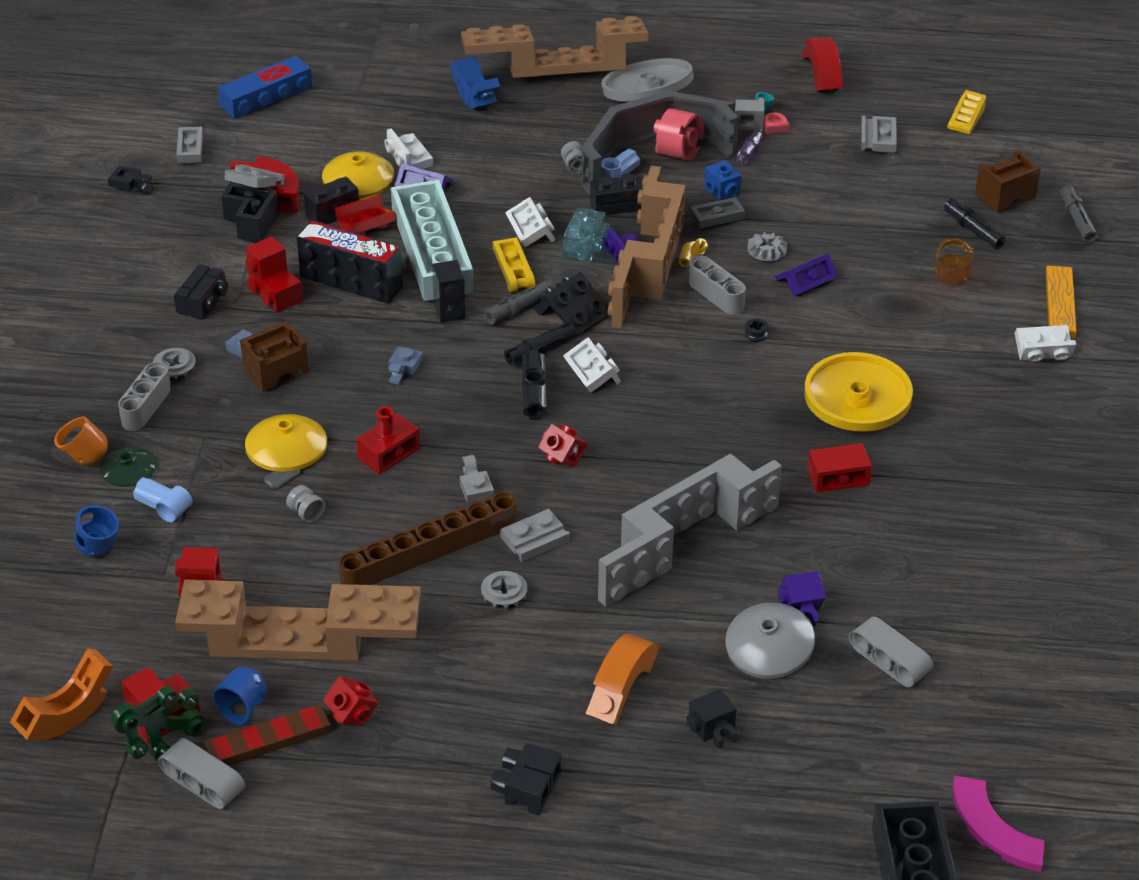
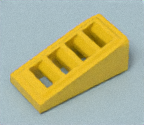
M966 90L958 102L947 129L969 135L985 110L986 96Z

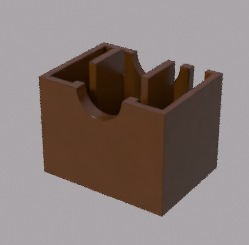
M1019 150L1014 151V157L989 166L981 163L979 164L975 194L997 213L1010 208L1012 202L1019 200V198H1021L1023 203L1035 199L1041 168Z
M287 321L240 340L243 370L262 392L277 386L279 378L284 374L289 376L293 374L297 378L299 377V368H302L303 374L309 372L306 341Z

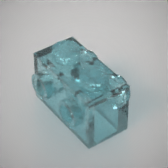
M576 208L563 235L564 257L592 262L595 253H599L601 250L602 238L607 237L609 223H605L606 212Z

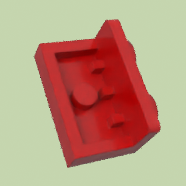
M379 194L335 208L340 229L360 235H365L367 233L366 230L372 228L375 230L386 228L389 226L388 223L396 220L394 211L384 208L381 195Z

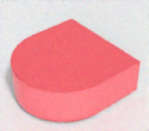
M769 113L764 116L763 128L766 134L789 131L790 124L784 115Z

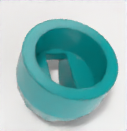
M757 93L755 100H759V97L764 98V112L771 109L774 97L768 93Z

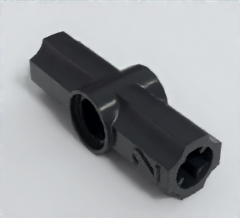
M529 350L528 353L522 355L523 414L528 416L530 420H540L542 416L547 414L545 355L541 354L538 350Z

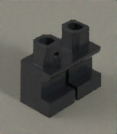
M528 743L525 744L522 751L507 748L503 755L502 768L512 771L507 773L495 770L491 777V790L504 794L505 804L510 805L514 801L528 806L529 813L540 816L550 793L562 773V753Z

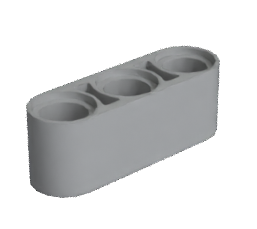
M695 256L690 259L689 285L725 313L731 315L742 313L745 308V285L706 256Z
M162 362L148 364L119 400L121 425L125 430L137 431L143 428L170 393L171 387L168 366Z
M877 617L869 618L849 634L850 643L858 653L905 687H912L932 672L934 668L932 659L925 651Z
M181 738L158 758L161 770L168 777L217 809H223L246 787L243 778L238 772L185 738Z

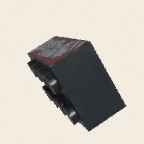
M311 220L298 234L297 248L300 277L389 304L403 288L401 247Z

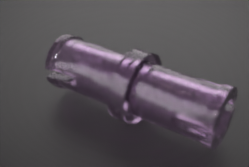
M752 129L748 137L742 140L740 149L735 154V158H738L736 160L742 165L747 164L752 155L758 152L759 144L765 136L762 134L763 131L761 129Z

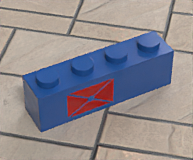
M294 56L219 86L220 107L232 118L236 119L313 87L311 68L300 58Z

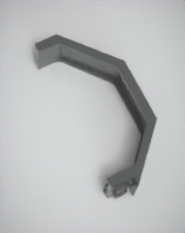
M666 91L610 107L582 146V187L590 195V181L598 180L602 176L603 159L611 158L617 150L656 139L657 134L654 132V124L657 119L661 120L668 108L698 114L697 116H701L704 124L702 141L715 144L728 159L736 157L739 144L738 127L740 126V120L735 113V102Z

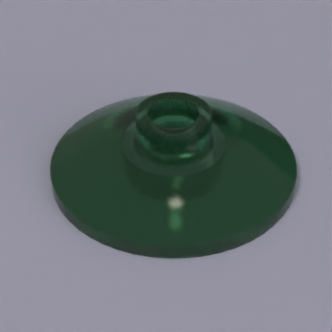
M120 448L104 457L100 464V473L102 478L111 485L118 487L135 486L141 478L148 479L153 475L156 468L155 459L150 452L142 448Z

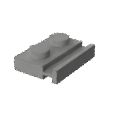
M862 116L861 151H865V148H872V151L881 153H896V117L872 116V119H865V116Z
M235 165V169L225 170V180L255 188L276 186V184L284 185L283 174L248 165Z
M546 509L500 529V537L512 552L519 556V560L523 562L569 542L570 532L563 529V524L550 509Z

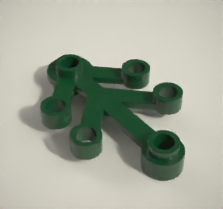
M164 686L157 694L138 706L130 703L121 704L114 710L111 717L114 729L118 733H125L128 743L126 750L134 759L142 758L148 751V745L139 738L137 727H145L150 744L149 753L157 761L170 748L162 740L159 728L182 730L186 735H192L193 737L200 735L206 728L205 718L193 708L199 701V695L191 688H186L177 695L170 686ZM160 704L162 705V707H160L159 709H157V710L154 711L153 713L147 714L148 712H150L152 709H154V708L157 707L158 705H160ZM182 706L187 709L180 717L169 716Z

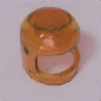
M958 238L944 240L938 246L935 254L936 276L940 282L948 286L963 284L969 278L972 271L974 257L971 246ZM960 246L966 250L967 256L965 258L958 254H946L939 258V253L945 247Z

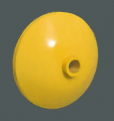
M355 151L339 155L331 160L323 170L322 179L323 184H327L347 176L358 187L359 199H363L375 194L380 195L389 189L394 181V169L391 163L380 155L371 152Z
M296 414L276 415L261 421L249 431L245 440L248 458L257 466L270 471H294L306 468L317 462L327 448V435L322 426L310 418Z

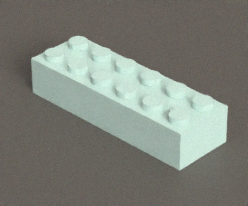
M435 180L391 187L392 211H394L396 223L409 255L423 300H434L432 264L458 260L464 276L465 294L474 293L473 268L440 181Z

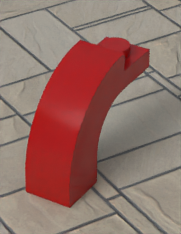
M831 37L806 39V48L802 50V59L810 58L815 92L843 88L839 54Z
M257 156L256 162L231 161L230 169H235V165H248L283 174L284 185L276 184V186L262 188L277 190L279 212L298 213L300 206L298 178L288 165L272 158Z

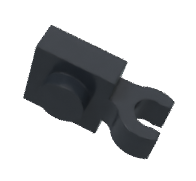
M119 165L108 178L109 187L129 191L136 187L143 194H150L154 190V186L147 185L152 176L141 174V169Z

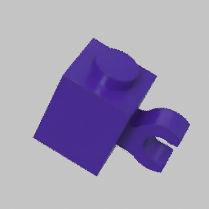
M819 571L785 576L781 586L778 587L780 603L787 604L801 611L811 619L812 626H816L819 620L815 609L821 608L826 598Z

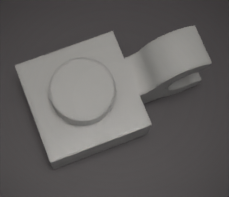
M474 455L462 457L465 466L463 467L464 475L460 476V486L466 502H476L494 495V489L487 471L478 472Z

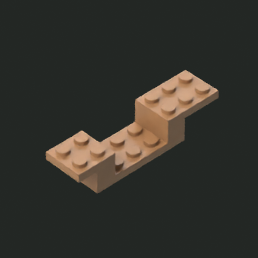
M635 16L625 17L624 20L604 18L602 21L596 22L597 48L582 46L580 49L574 50L563 47L559 48L558 51H549L547 49L535 51L534 39L529 27L521 24L504 29L501 26H493L489 30L469 28L461 32V41L466 55L507 52L508 65L513 78L626 69V43L648 41L647 29L641 18L638 19Z
M651 166L648 175L643 177L642 189L638 193V204H641V209H639L637 215V224H641V234L658 236V238H655L654 243L627 240L625 249H620L619 265H615L614 281H610L608 296H612V301L609 302L608 316H612V327L622 328L631 297L662 300L684 225L685 185L660 182L661 167Z
M184 580L175 625L176 631L206 632L209 655L212 657L358 661L361 637L416 638L421 588L414 586L332 584L328 608L246 606L243 581Z

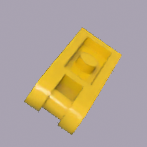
M517 237L493 241V251L506 279L509 292H517L519 288L526 287V289L534 287L535 279Z

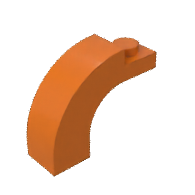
M629 633L621 636L609 650L593 683L596 687L586 714L617 725L632 684L641 672L650 673L660 645Z
M87 648L74 674L60 690L42 698L23 697L10 723L26 740H48L65 734L84 722L102 703L108 693L102 686L113 665L96 649Z

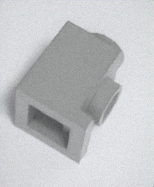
M759 97V100H736L735 113L740 120L738 130H763L764 98Z

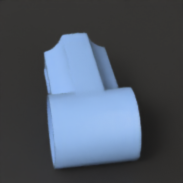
M627 149L615 158L603 159L601 177H622V175L640 166V158L637 156L636 151Z
M141 478L133 491L135 500L156 509L158 515L170 523L174 522L193 504L191 495L183 487L175 486L170 489L149 478Z

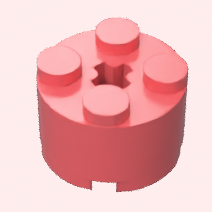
M668 108L661 120L657 119L654 124V132L657 134L656 153L683 160H692L700 147L696 146L698 139H703L704 124L702 117L692 112Z

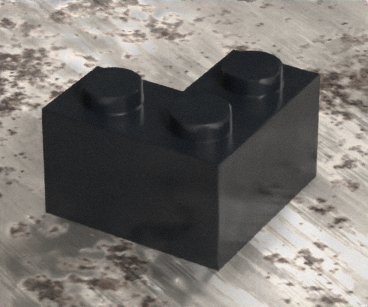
M230 182L221 196L224 220L236 222L238 239L250 242L262 241L279 215L277 190L255 188Z

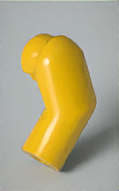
M698 238L696 241L686 243L682 247L678 264L683 268L689 267L691 258L705 253L708 247L706 240Z

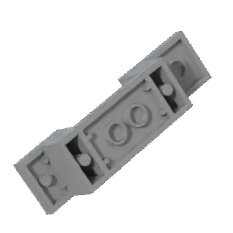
M730 453L622 514L621 547L599 559L598 601L606 607L615 601L621 600L633 590L643 587L647 582L659 575L667 573L672 568L674 535L688 529L701 519L709 517L713 512L737 531L745 525L753 523L762 515L775 510L779 504L782 465L773 460L752 471Z

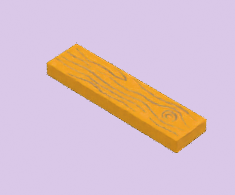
M1047 266L1045 273L1048 326L1068 325L1070 338L1075 339L1076 318L1072 267Z

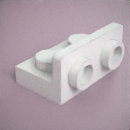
M392 129L387 130L385 147L388 153H392L395 157L396 163L399 166L405 164L420 169L433 166L432 156L413 133L398 137Z
M530 197L505 212L524 247L537 241L544 235H547L551 242L556 240L552 234V231L555 230L548 217L544 219L547 216L545 210L540 203L535 205Z
M1068 325L1017 328L1015 331L1020 361L1029 360L1037 362L1042 359L1052 358L1064 360L1071 357L1076 348V341L1070 338Z
M589 337L563 355L590 393L611 377L617 385L621 382L616 374L620 371L611 358L607 361L605 360V357L608 356L600 343L594 345Z

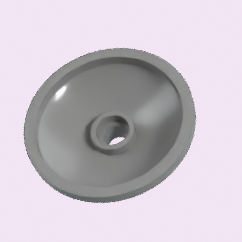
M769 602L751 606L739 613L730 623L725 641L728 656L738 669L753 677L773 679L794 673L809 660L814 650L815 636L811 622L801 611L787 604Z

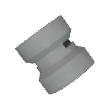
M577 141L569 142L562 147L561 156L570 173L581 174L582 144Z
M306 485L295 487L290 491L286 499L288 508L298 513L299 517L306 523L318 520L326 507L325 502L319 496L313 495L312 490Z

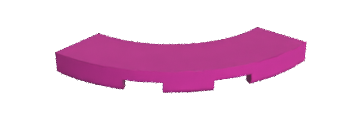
M954 776V804L957 813L961 815L967 825L968 832L983 847L988 846L1000 854L1001 859L1027 870L1041 872L1045 840L1027 836L1006 824L997 815L988 800L986 781Z

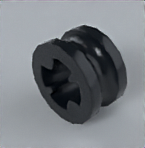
M754 318L745 323V337L748 340L761 342L767 338L768 323L766 321Z

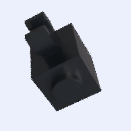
M722 689L689 701V714L686 717L687 724L693 733L696 732L703 742L713 739L714 745L719 749L723 748L722 737L724 736L729 737L733 743L737 742V730L735 729L737 709Z

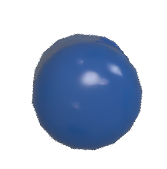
M99 505L85 506L79 510L75 521V544L78 550L89 557H101L113 549L116 543L119 521L111 510ZM86 513H93V518L90 521L80 524L82 516Z
M238 667L231 671L214 689L212 696L218 710L227 720L235 725H243L252 717L254 712L253 705H259L264 701L267 685L263 676L255 669ZM240 700L245 703L246 716L236 715L231 711V706L235 701Z

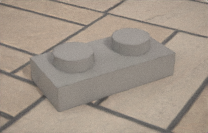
M202 127L178 128L177 163L192 164L202 161Z

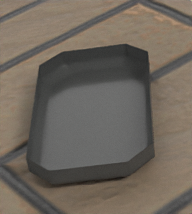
M301 469L274 471L265 477L264 483L272 489H280L300 476Z

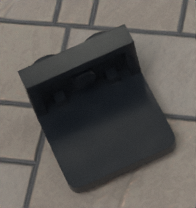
M581 272L570 279L568 276L556 285L557 288L554 290L549 288L538 297L540 302L534 307L539 316L552 308L564 324L566 322L573 324L576 336L608 315L607 304Z

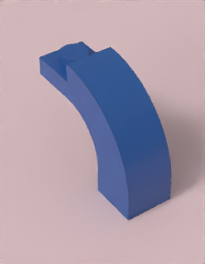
M477 56L453 62L450 69L461 98L469 108L473 109L497 102L495 92L500 87L498 78L484 79Z

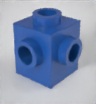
M726 160L705 167L704 187L718 201L740 195L742 176Z

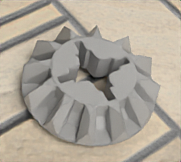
M763 232L762 235L754 234V237L749 239L747 249L749 254L758 260L775 261L781 259L787 253V242L783 241V236H775L774 233L766 234Z
M183 348L166 349L158 353L153 362L166 364L168 366L169 378L174 377L176 380L178 376L187 377L188 372L194 371V365L196 364L193 353Z
M499 571L492 573L481 584V594L484 597V601L491 602L494 608L503 605L507 609L510 604L518 606L519 601L526 598L527 583L522 576L514 572ZM502 585H505L507 594H502Z

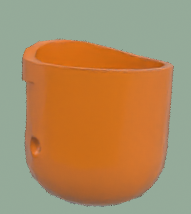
M84 416L65 424L57 432L54 439L55 446L61 451L66 452L74 461L83 466H89L98 462L104 456L108 447V441L104 433ZM75 427L82 428L81 432L70 443L63 445L65 438Z

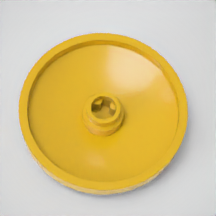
M849 352L832 355L815 364L807 374L804 395L810 410L824 422L850 431H875L892 426L908 413L912 403L913 387L905 371L892 361L873 354Z

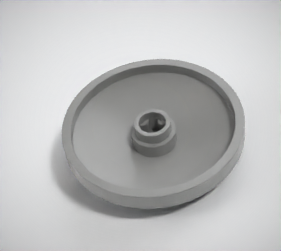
M673 58L652 59L626 65V69L614 70L603 78L601 84L605 97L616 101H634L666 91H679L692 82L694 74L692 65L685 60Z

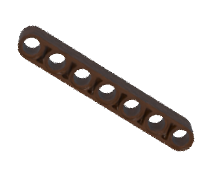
M508 492L497 493L348 552L339 559L340 583L346 585H373L499 534L500 529L517 522V499Z

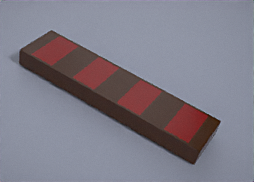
M317 704L205 740L203 743L206 752L226 765H230L331 732V725L321 704Z

